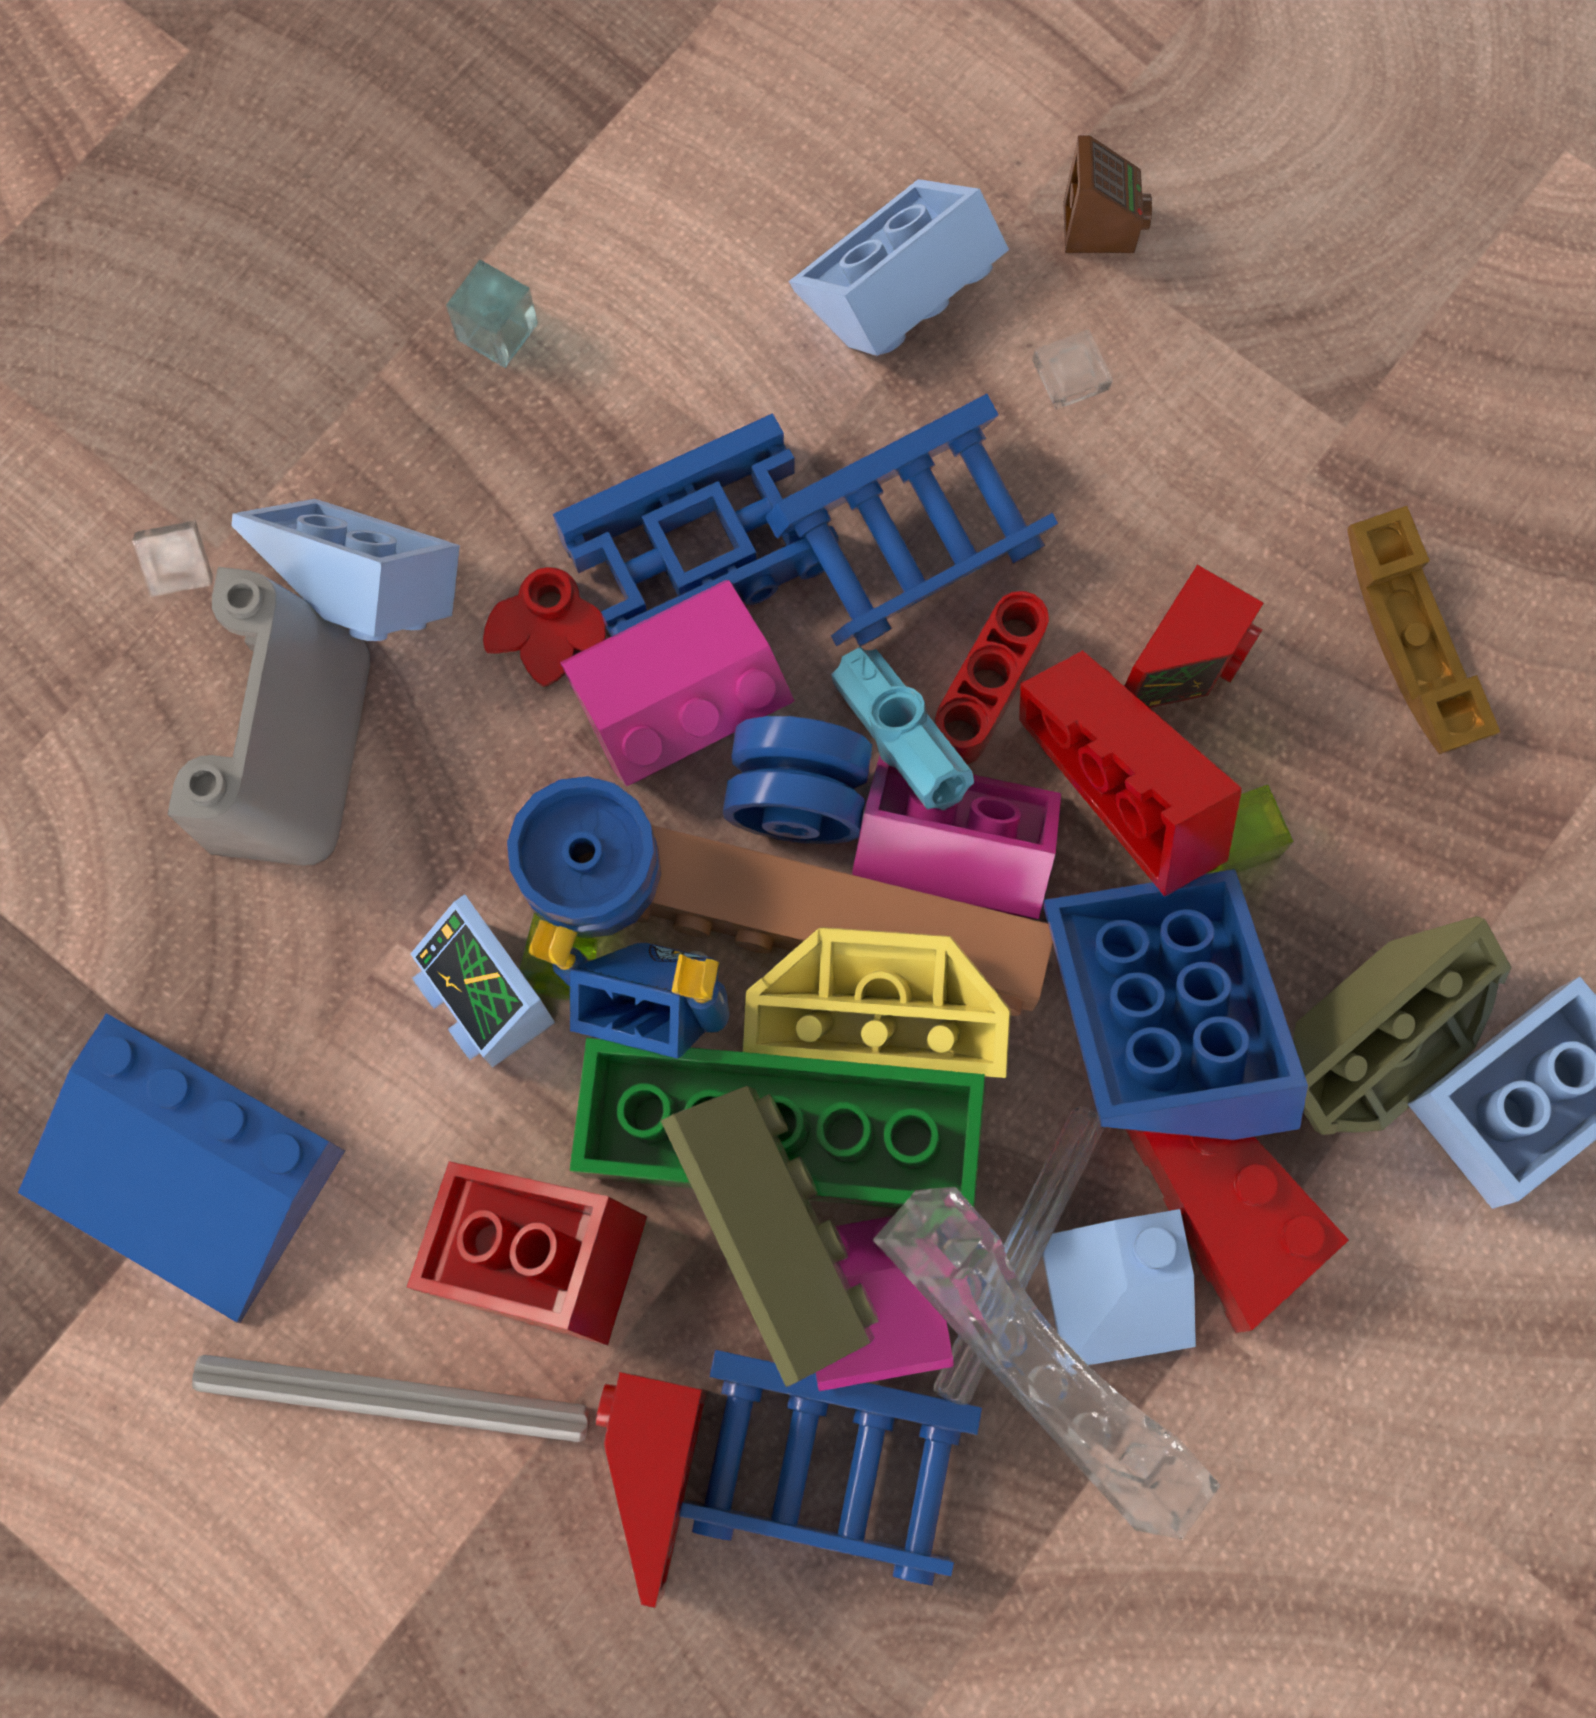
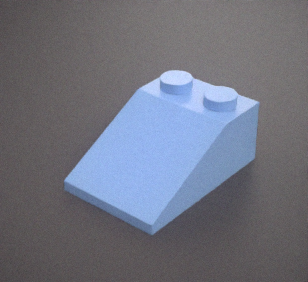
M318 499L232 513L231 526L324 620L349 628V634L354 638L366 641H382L387 639L388 633L402 629L422 630L426 628V623L452 616L460 545Z

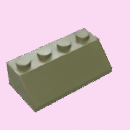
M745 1086L661 1120L785 1386L788 1387L870 1344L875 1339L870 1326L879 1322L877 1312L862 1283L850 1287L839 1264L840 1261L848 1258L844 1243L831 1219L820 1224L808 1198L818 1194V1191L802 1158L798 1156L789 1160L778 1135L788 1131L772 1096L768 1094L759 1098L756 1089Z

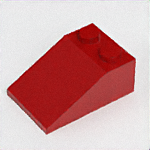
M449 1161L406 1288L543 1329L608 1346L647 1216L609 1196Z
M619 1372L617 1385L605 1383L597 1411L596 1426L607 1428L603 1444L640 1602L643 1606L656 1608L665 1593L680 1522L679 1515L686 1494L707 1390Z

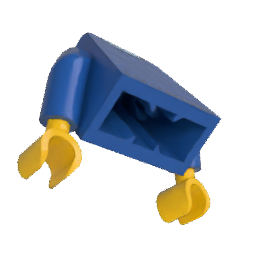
M540 919L530 944L529 954L552 963L554 972L570 987V1031L678 1059L705 1032H719L727 1025L730 1015L728 998L724 985L718 981L719 962L708 957L706 954L700 951L688 953L650 943H635L590 961L580 950L573 947L577 932L562 926H555Z

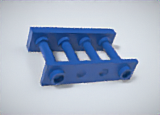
M988 394L967 403L778 501L765 518L777 539L793 530L796 531L799 538L806 536L852 621L846 623L831 635L836 647L852 638H855L859 647L890 631L892 627L887 619L1007 554L1014 564L1045 546L1040 536L1058 524L1054 514L1051 513L1027 526L982 444L986 440L983 430L999 416ZM948 449L951 450L954 457L961 455L1006 537L978 553L974 549L931 470L936 466L932 458ZM898 475L903 484L910 482L955 564L928 580H925L879 497L884 493L880 485ZM846 502L852 511L859 510L904 592L876 608H873L828 526V523L832 520L828 512Z
M715 1350L709 1377L724 1380L721 1394L727 1395L705 1503L687 1499L682 1502L679 1516L694 1520L691 1532L731 1541L734 1529L892 1563L895 1564L893 1577L919 1584L933 1585L935 1573L951 1577L954 1562L949 1557L932 1554L952 1444L959 1446L961 1432L973 1435L978 1434L982 1412L981 1407L871 1383L819 1391L816 1373L786 1387L774 1362ZM763 1389L789 1394L787 1408L793 1409L771 1518L731 1509L753 1402L761 1401ZM829 1403L855 1409L853 1423L859 1424L838 1533L798 1524L819 1416L826 1417ZM895 1418L921 1423L919 1437L925 1438L905 1547L865 1539L885 1431L893 1430Z

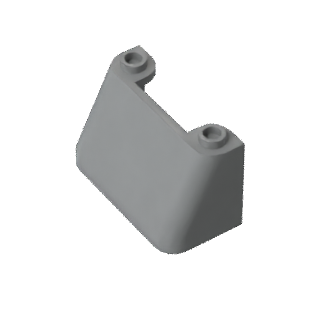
M218 567L212 593V610L218 622L229 632L246 636L245 643L250 650H253L233 757L207 755L188 761L179 770L174 781L167 815L211 855L302 866L315 865L325 860L334 851L339 839L370 669V652L364 640L354 638L349 634V628L324 620L303 598L264 575L250 570Z

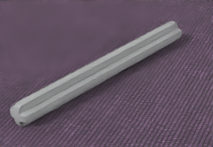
M212 1355L198 1357L192 1376V1387L198 1392L573 1442L585 1440L590 1421V1410L586 1405Z

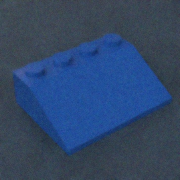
M1235 869L1204 874L1165 897L1152 882L1044 900V910L1101 1127L1229 1140L1300 1129L1308 1084Z
M106 1013L67 1074L18 1193L236 1323H241L345 1150Z

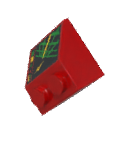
M1197 564L1135 662L1124 686L1145 705L1152 708L1208 696L1219 677L1231 683L1263 630L1253 624V621L1264 602Z

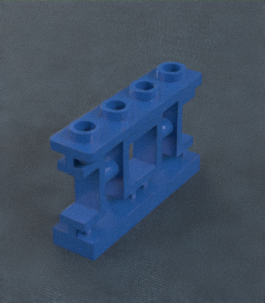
M773 413L553 514L559 539L569 558H572L578 574L606 561L625 598V601L601 611L606 629L611 637L725 580L731 582L742 602H745L747 605H754L771 597L778 590V586L798 576L803 580L810 579L825 571L806 536L799 538L795 530L782 536L786 544L785 547L760 559H757L756 551L746 534L767 524L766 515L778 501L782 500L774 483L795 474V458L790 449H787L784 445V432ZM752 474V482L761 500L734 511L722 487ZM715 511L734 550L684 573L665 533ZM643 524L644 532L653 550L624 563L612 538ZM829 526L836 541L838 542L839 536L837 532L835 531L833 526ZM665 571L678 597L647 611L646 604L636 584Z

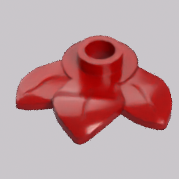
M545 567L535 570L524 579L518 595L502 600L494 606L484 628L483 645L485 651L489 654H501L520 650V658L528 674L540 686L547 687L565 675L560 662L574 656L575 650L582 652L606 639V626L599 609L580 598L578 586L570 574L558 568ZM548 592H555L561 596L558 604L553 607H544L539 604V601Z

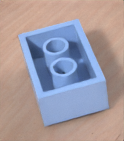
M1581 977L1549 993L1408 1103V1106L1492 1209L1520 1201L1596 1140V995Z

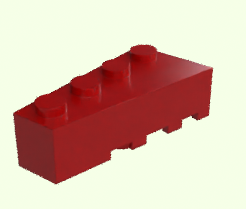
M1082 650L1020 683L1019 721L1164 897L1228 861L1242 788L1115 679L1107 669L1100 666Z
M1125 1129L1145 1167L1148 1166L1165 1197L1163 1201L1168 1210L1180 1209L1186 1238L1197 1256L1195 1259L1206 1280L1211 1282L1225 1307L1224 1313L1235 1333L1252 1331L1349 1241L1255 1137L1229 1140Z

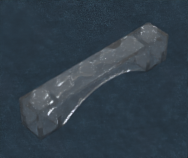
M956 1187L915 1190L873 1239L874 1242L1136 1531L1183 1539L1221 1485L1176 1435L1151 1419L1118 1393L1059 1336L1020 1284L1007 1259L999 1235Z

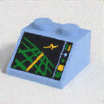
M465 894L452 903L411 952V956L422 970L412 977L413 981L434 1009L444 1002L458 1022L448 1028V1030L469 1060L481 1054L493 1068L555 1023L538 995Z

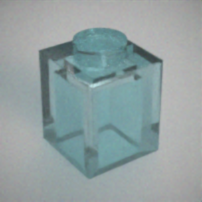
M481 259L446 304L457 340L504 368L507 367L538 324L530 288Z

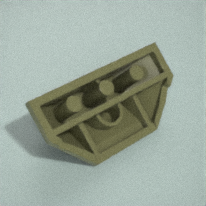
M1475 916L1389 941L1296 1022L1293 1042L1308 1084L1303 1112L1315 1131L1322 1135L1335 1134V1132L1354 1133L1384 1130L1409 1108V1102L1447 1074L1476 1048L1494 1008L1498 985L1505 984L1512 968L1484 918Z

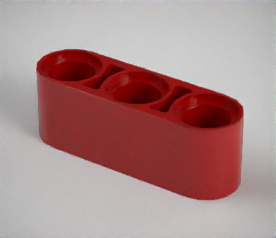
M1016 591L1001 598L937 709L934 723L967 765L976 761L984 752L1020 687V683H1022L1040 650L1049 622V614L1043 600L1035 594L1026 591ZM1009 620H1021L1031 627L1033 633L1028 636L1018 637L1009 633L1003 624ZM982 670H992L1002 676L1005 684L998 688H987L979 684L974 675ZM953 721L967 722L974 728L977 735L970 740H956L948 735L945 726Z

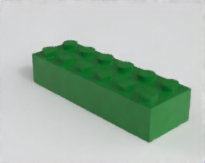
M586 1038L569 1171L591 1179L692 1188L661 1120L742 1087L749 1086L756 1089L759 1098L770 1094L774 1099L788 1131L778 1135L789 1160L798 1156L802 1158L818 1191V1194L808 1198V1200L975 1216L986 1086L985 1074L690 1047L683 1056L677 1059L603 1039Z

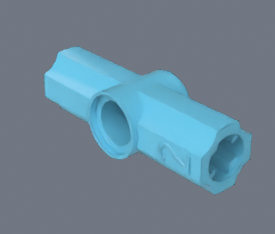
M859 647L842 656L840 665L831 674L833 684L875 739L881 759L899 771L927 810L940 808L944 811L962 801L967 789L974 784L973 773L927 714L925 702L921 694L915 689L904 685L877 649L864 650L862 647Z

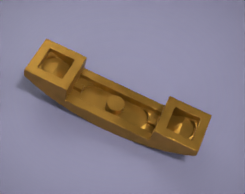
M1408 506L1351 524L1347 528L1351 553L1374 632L1400 692L1430 743L1440 755L1499 734L1501 731L1478 675L1467 678L1422 569L1430 562V559Z

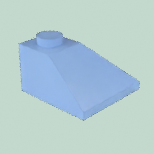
M1180 1209L1118 1219L1039 1237L1064 1369L1196 1347L1194 1274Z

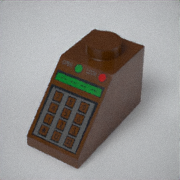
M1078 135L1064 196L1065 253H1134L1141 230H1149L1151 225L1152 196L1150 193H1142L1141 169L1090 135Z

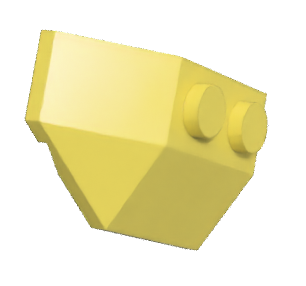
M820 927L746 991L743 1052L985 1074L987 1077L1006 1078L1011 1009L952 936Z

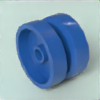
M763 716L746 719L736 726L731 756L732 764L743 773L734 776L727 782L723 807L724 819L735 827L750 833L790 842L836 844L850 842L859 838L865 799L854 789L868 781L872 744L863 735L846 727L815 719L793 716Z
M589 776L560 779L535 792L515 815L507 840L509 870L532 910L542 920L555 926H562L577 932L576 937L583 939L610 936L635 923L653 902L661 877L659 848L654 832L638 801L615 783ZM592 852L593 858L590 861L580 863L578 859L580 856Z

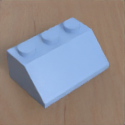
M918 179L792 278L789 283L794 292L849 348L878 356L900 346L906 338L905 333L920 321L941 313L948 306L949 298L966 284L975 283L987 276L993 268L992 263L1009 251V248L980 189Z

